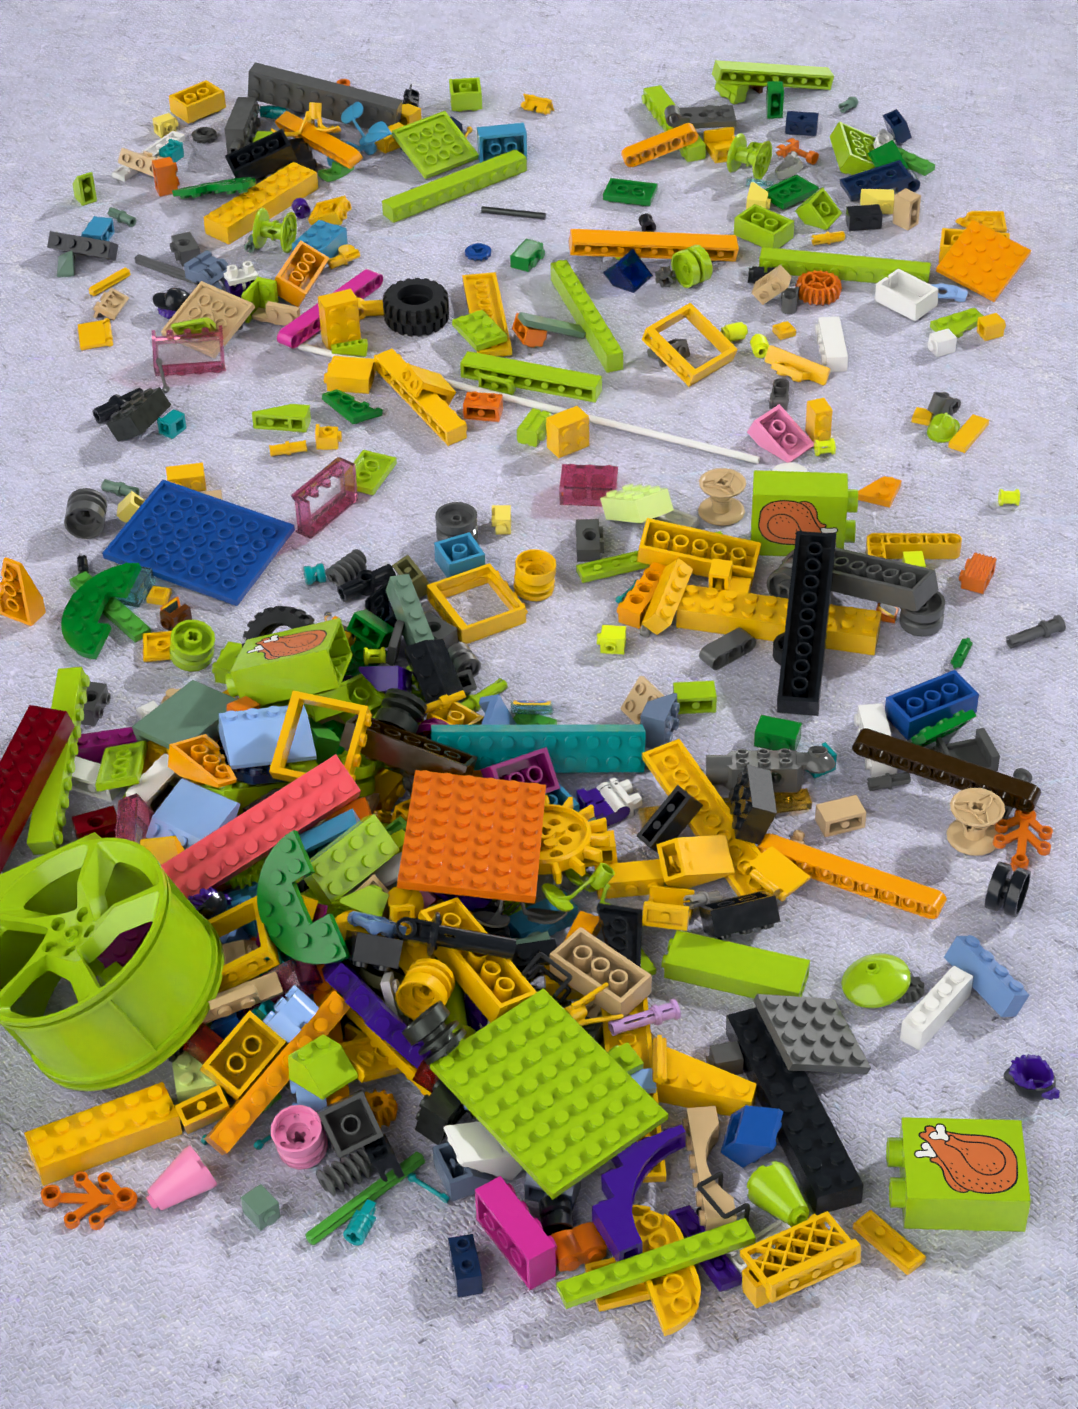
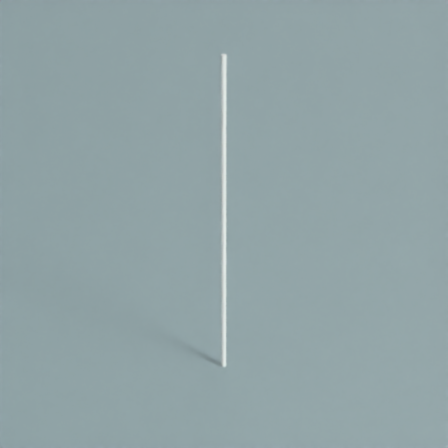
M304 343L298 346L299 350L331 358L333 356L356 357L332 354L331 350ZM445 379L455 389L467 392L476 391L478 393L502 394L503 401L555 414L567 410ZM587 414L591 423L756 464L760 460L758 456Z

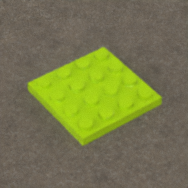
M446 111L392 130L391 135L425 180L477 160L479 157L477 151Z

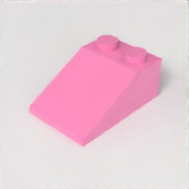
M780 404L754 420L747 431L760 447L787 463L792 462L814 447L813 441Z

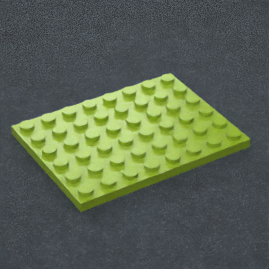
M544 988L460 1042L447 1056L430 1064V1069L552 1200L668 1120V1113Z

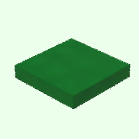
M893 140L868 153L875 167L900 160L905 168L908 169Z

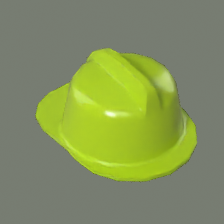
M947 412L937 414L932 418L927 428V435L935 442H949L958 432L960 423L948 415Z

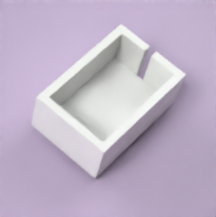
M897 269L888 275V278L885 277L876 284L875 301L916 321L937 306L938 288Z
M165 753L141 775L139 784L130 786L126 792L131 823L148 830L154 813L181 778H183L168 767L169 755Z

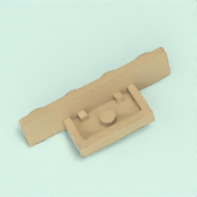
M121 148L118 163L154 177L152 160L162 159L163 157L157 156L156 158L152 156L153 153L148 151L136 153L126 148Z
M268 301L266 309L258 308L253 313L252 319L286 326L300 316V308Z
M272 972L218 993L215 999L208 1001L210 1010L200 1026L283 994L277 973Z

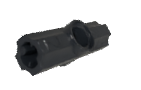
M139 387L122 396L118 394L111 396L107 403L92 410L93 416L99 424L111 419L110 416L120 411L121 405L130 401L133 394L139 391L143 393V390Z
M390 564L373 571L362 570L357 574L356 579L338 586L337 592L343 602L359 595L369 596L376 591V587L383 585L390 579V576H396V573Z

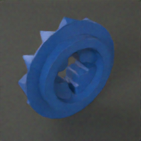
M482 243L469 245L465 249V257L475 262L477 260H487L491 256V248Z

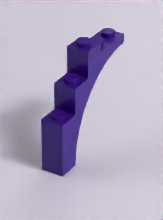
M346 959L337 963L325 964L321 969L325 981L343 996L345 1003L363 1018L364 1023L373 1032L389 1043L418 1069L424 1062V1059L431 1053L429 1050L421 1056L418 1054L424 1043L420 1041L415 1045H411L402 1034L407 1025L375 994L358 974L355 967L348 964Z
M682 1125L667 1128L661 1133L645 1137L638 1142L636 1141L611 1159L616 1169H610L606 1173L601 1174V1190L607 1200H602L592 1206V1222L616 1262L643 1253V1242L635 1227L632 1214L636 1193L644 1178L658 1163L670 1154L686 1147V1131Z

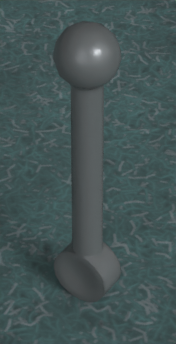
M157 358L156 364L159 367L163 383L162 391L168 393L170 388L166 384L162 368L163 361L161 358Z

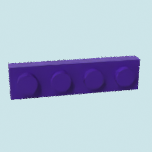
M690 1205L669 1211L668 1216L678 1225L684 1239L705 1232V1227L700 1226L699 1217ZM726 1254L699 1263L719 1292L734 1288L742 1283V1276Z

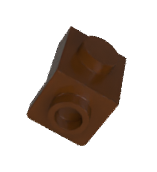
M183 604L171 614L165 610L159 612L162 627L170 631L178 623L192 620L191 608L186 604Z

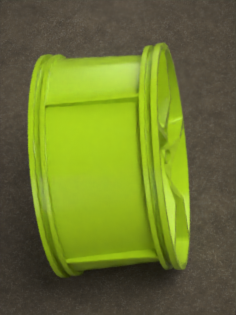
M99 838L74 844L34 865L0 896V1025L30 1054L39 1069L54 1083L72 1090L96 1091L113 1088L137 1079L162 1064L183 1046L210 1010L208 1001L216 998L223 976L221 973L224 966V952L221 939L211 923L196 910L165 873L154 855L144 846L121 838ZM153 922L148 934L133 957L109 982L101 987L95 976L100 975L104 971L105 966L97 957L120 933L145 923ZM63 977L69 980L78 1003L59 1012L44 1016L48 1001L60 979Z

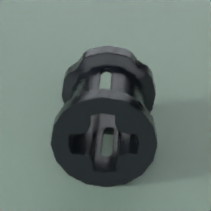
M645 213L639 217V224L643 232H654L656 230V224L653 222L651 214Z

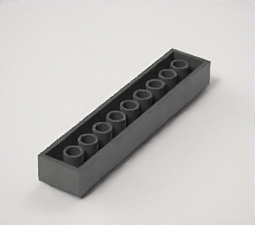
M256 62L249 70L248 97L256 98V101L302 113L309 111V102L322 103L321 117L343 123L341 115L344 110L353 105V103L360 102L363 105V113L355 119L359 127L369 130L372 125L383 121L387 127L398 122L401 123L403 102L401 99ZM353 121L348 123L349 125L355 126Z

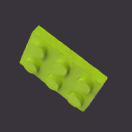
M483 310L452 319V326L476 351L508 341L507 334Z
M362 450L339 481L340 487L374 495L396 466L397 458Z

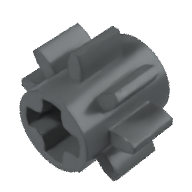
M670 266L660 267L659 271H655L656 284L660 283L661 288L670 287L672 282H676L675 271H670Z

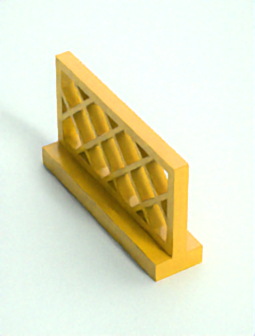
M826 1211L741 1249L740 1256L764 1286L766 1296L773 1303L861 1263V1245L856 1239L851 1240L830 1213ZM827 1222L830 1226L829 1231L816 1229L817 1225ZM799 1233L809 1235L808 1241L794 1239V1237ZM813 1236L827 1238L826 1243L812 1242ZM831 1239L844 1243L837 1247L830 1246ZM777 1243L787 1244L785 1251L772 1249V1246ZM791 1246L805 1248L804 1253L790 1252ZM809 1249L823 1251L822 1254L815 1257L808 1256ZM760 1253L765 1254L763 1261L752 1259L750 1255ZM769 1256L783 1258L781 1265L768 1262ZM787 1259L801 1262L793 1267L785 1266ZM765 1269L778 1271V1274L767 1278L764 1275Z

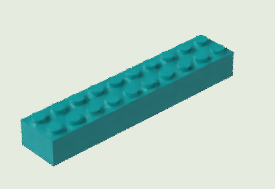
M643 724L431 725V740L478 757L474 771L547 747L555 773L644 772L645 763L642 760V753L645 752L646 731Z

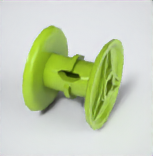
M739 133L732 141L728 151V171L730 173L736 172L742 163L746 164V167L751 165L753 166L754 178L761 180L765 176L771 162V142L764 141L758 150H755L752 146L747 148L745 135Z
M260 208L253 224L252 236L255 248H262L267 238H271L272 241L280 240L282 250L285 253H290L292 243L295 242L297 234L295 214L293 212L287 213L282 223H279L278 220L271 222L267 210Z

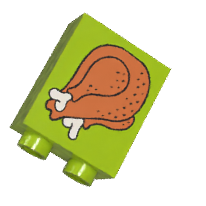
M754 470L751 541L761 543L759 556H787L794 550L796 531L836 534V548L844 549V543H855L856 520H846L847 512L857 513L858 489H848V473Z
M337 618L246 640L239 656L234 657V665L231 671L226 673V686L230 696H239V698L247 696L262 706L288 700L291 698L293 691L314 694L339 688L352 658V652L341 619Z
M901 1118L899 1137H887L886 1163L887 1167H898L900 1171V1178L890 1177L889 1206L890 1208H902L904 1229L1025 1232L1031 1199L1021 1120Z

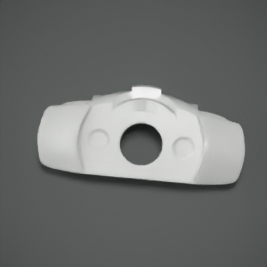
M881 129L874 140V148L882 146L880 143L884 145L893 140V136L885 129Z

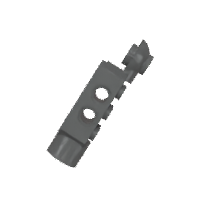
M812 746L808 749V752H797L787 748L780 750L759 749L758 751L738 749L729 752L727 755H706V776L712 785H723L730 791L737 784L739 773L743 772L748 764L771 771L774 792H798L803 784V770L816 774L825 773L832 770L836 763L828 753V749L823 746Z

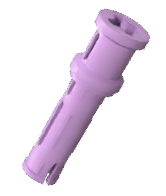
M671 999L666 1004L659 1006L656 1004L651 1005L647 1011L629 1015L623 1019L609 1021V1030L612 1036H615L616 1034L649 1024L661 1025L666 1020L680 1019L681 1012L677 1001Z

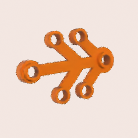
M1016 809L1014 817L1007 820L1001 819L995 824V830L999 833H1006L1008 828L1017 824L1020 825L1018 829L1006 835L996 834L993 839L994 847L999 849L1018 839L1017 852L1011 858L1010 863L1013 871L1018 867L1028 869L1029 859L1025 855L1027 841L1037 849L1040 855L1046 856L1050 854L1051 844L1047 841H1040L1028 829L1031 826L1039 833V837L1043 840H1050L1052 838L1053 829L1050 826H1042L1036 820L1034 810L1024 812Z
M84 1171L75 1173L73 1180L77 1188H83L88 1194L61 1193L57 1185H47L41 1190L42 1202L50 1208L58 1206L59 1203L84 1204L75 1211L65 1214L64 1223L68 1229L77 1228L80 1224V1219L99 1206L109 1205L99 1213L91 1214L88 1218L90 1228L99 1230L104 1226V1220L118 1211L132 1210L138 1203L137 1194L131 1188H121L113 1180L109 1172H103L98 1176V1184L100 1188L108 1189L113 1195L103 1194L89 1180L88 1174Z

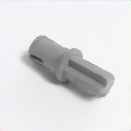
M699 891L694 895H686L683 901L690 900V902L683 904L684 906H689V909H693L700 905L720 901L723 897L719 891Z

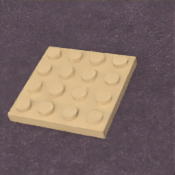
M201 281L160 332L164 337L215 359L255 309V306L247 300ZM203 317L210 318L216 324L215 331L184 337L177 335L171 328V324Z

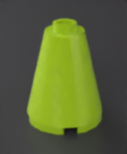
M774 1161L771 1162L773 1165L767 1167L762 1165L752 1173L746 1187L749 1189L747 1197L754 1205L791 1227L808 1219L809 1208L790 1170L783 1163Z

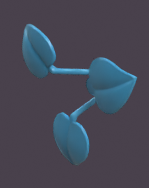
M355 102L344 110L341 115V121L345 124L353 121L362 138L359 141L360 146L348 141L346 143L359 149L361 152L364 150L367 155H372L377 150L374 142L392 133L387 125L380 121L372 125L369 133L365 136L355 120L362 115L363 105L360 102ZM327 157L328 165L331 167L332 162L336 161Z

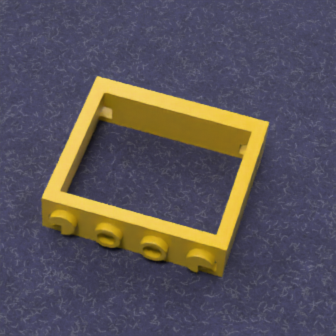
M691 303L647 327L641 339L688 387L733 361L738 350ZM684 318L689 320L721 352L720 355L696 369L659 334Z
M490 563L427 585V600L442 620L457 628L459 642L468 644L526 623L528 611L526 610L525 603L519 600L517 593L510 589L508 582L501 578L499 571H496ZM488 583L509 611L466 625L446 598Z
M293 691L269 773L274 779L293 782L305 774L304 772L285 769L303 705L309 704L358 715L344 767L355 781L354 772L361 763L360 751L367 742L366 730L372 724L371 718L373 714H371L369 707Z
M257 896L208 920L217 931L219 937L256 920L261 947L223 966L221 973L223 976L218 993L236 987L280 964L277 946L271 941L264 923L261 922Z

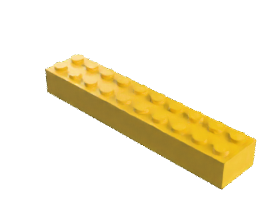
M687 585L677 608L676 628L727 634L740 627L755 639L774 641L778 635L785 633L788 598ZM830 604L826 649L875 656L882 611Z

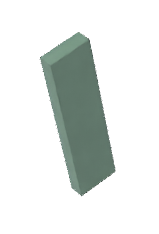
M519 312L518 319L527 327L578 338H584L586 334L579 324Z

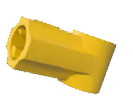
M357 298L359 320L364 319L365 316L384 315L383 300L365 301L362 298Z

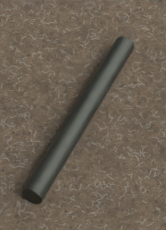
M481 207V213L546 219V213Z

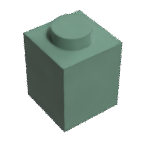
M261 1184L241 1197L243 1213L260 1231L267 1226L273 1225L281 1217L279 1202Z

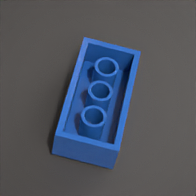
M956 670L887 696L885 713L887 719L907 740H910L925 727H933L944 718L950 719L953 717L952 715L961 710L967 712L973 709L977 713L979 693Z

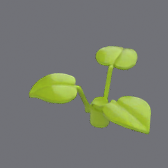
M600 863L591 876H589L586 869V875L581 876L570 868L565 871V875L573 884L580 886L571 895L565 896L558 887L550 883L543 884L541 890L553 906L565 912L573 909L570 900L583 889L588 892H595L604 888L599 903L609 904L605 903V897L608 889L611 887L608 882L615 875V872L605 863Z

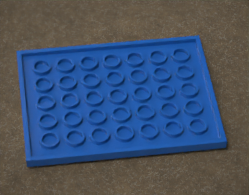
M162 479L102 554L104 559L120 565L124 563H139L142 567L140 572L238 606L295 531L294 524Z

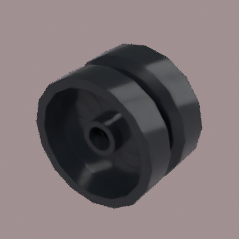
M999 861L988 885L985 908L998 911L1003 905L1004 914L1017 917L1028 891L1031 871L1018 867L1013 873L1012 865Z

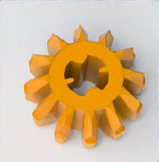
M374 1089L373 1093L365 1091V1097L380 1129L382 1125L389 1127L390 1121H395L398 1110L393 1094H387L385 1089L381 1092H377Z

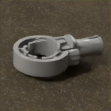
M795 151L789 152L784 161L775 169L779 179L789 178L802 170L803 164Z

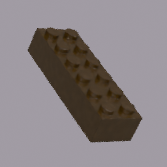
M357 714L346 722L339 744L347 752L358 719ZM371 718L372 724L366 730L367 742L360 751V754L365 755L366 759L382 761L390 768L398 767L405 770V773L411 776L415 775V770L472 776L478 757Z

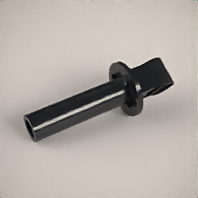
M435 912L432 921L403 917L393 927V933L397 939L427 945V956L430 957L433 955L434 949L436 951L437 946L512 960L516 948L515 938L441 925L440 912ZM400 923L409 924L411 927L409 935H403L399 931Z

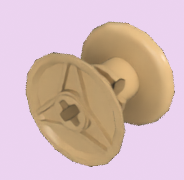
M715 468L701 475L699 479L700 488L710 497L701 502L698 508L699 516L704 521L718 526L731 525L740 521L745 514L743 504L733 497L744 491L746 487L744 476L735 470L727 468Z
M968 788L956 793L950 802L951 812L956 820L947 829L948 842L957 851L967 855L981 856L991 853L996 849L993 845L994 836L1000 834L995 830V824L1002 819L1005 813L1003 801L992 791L982 788Z

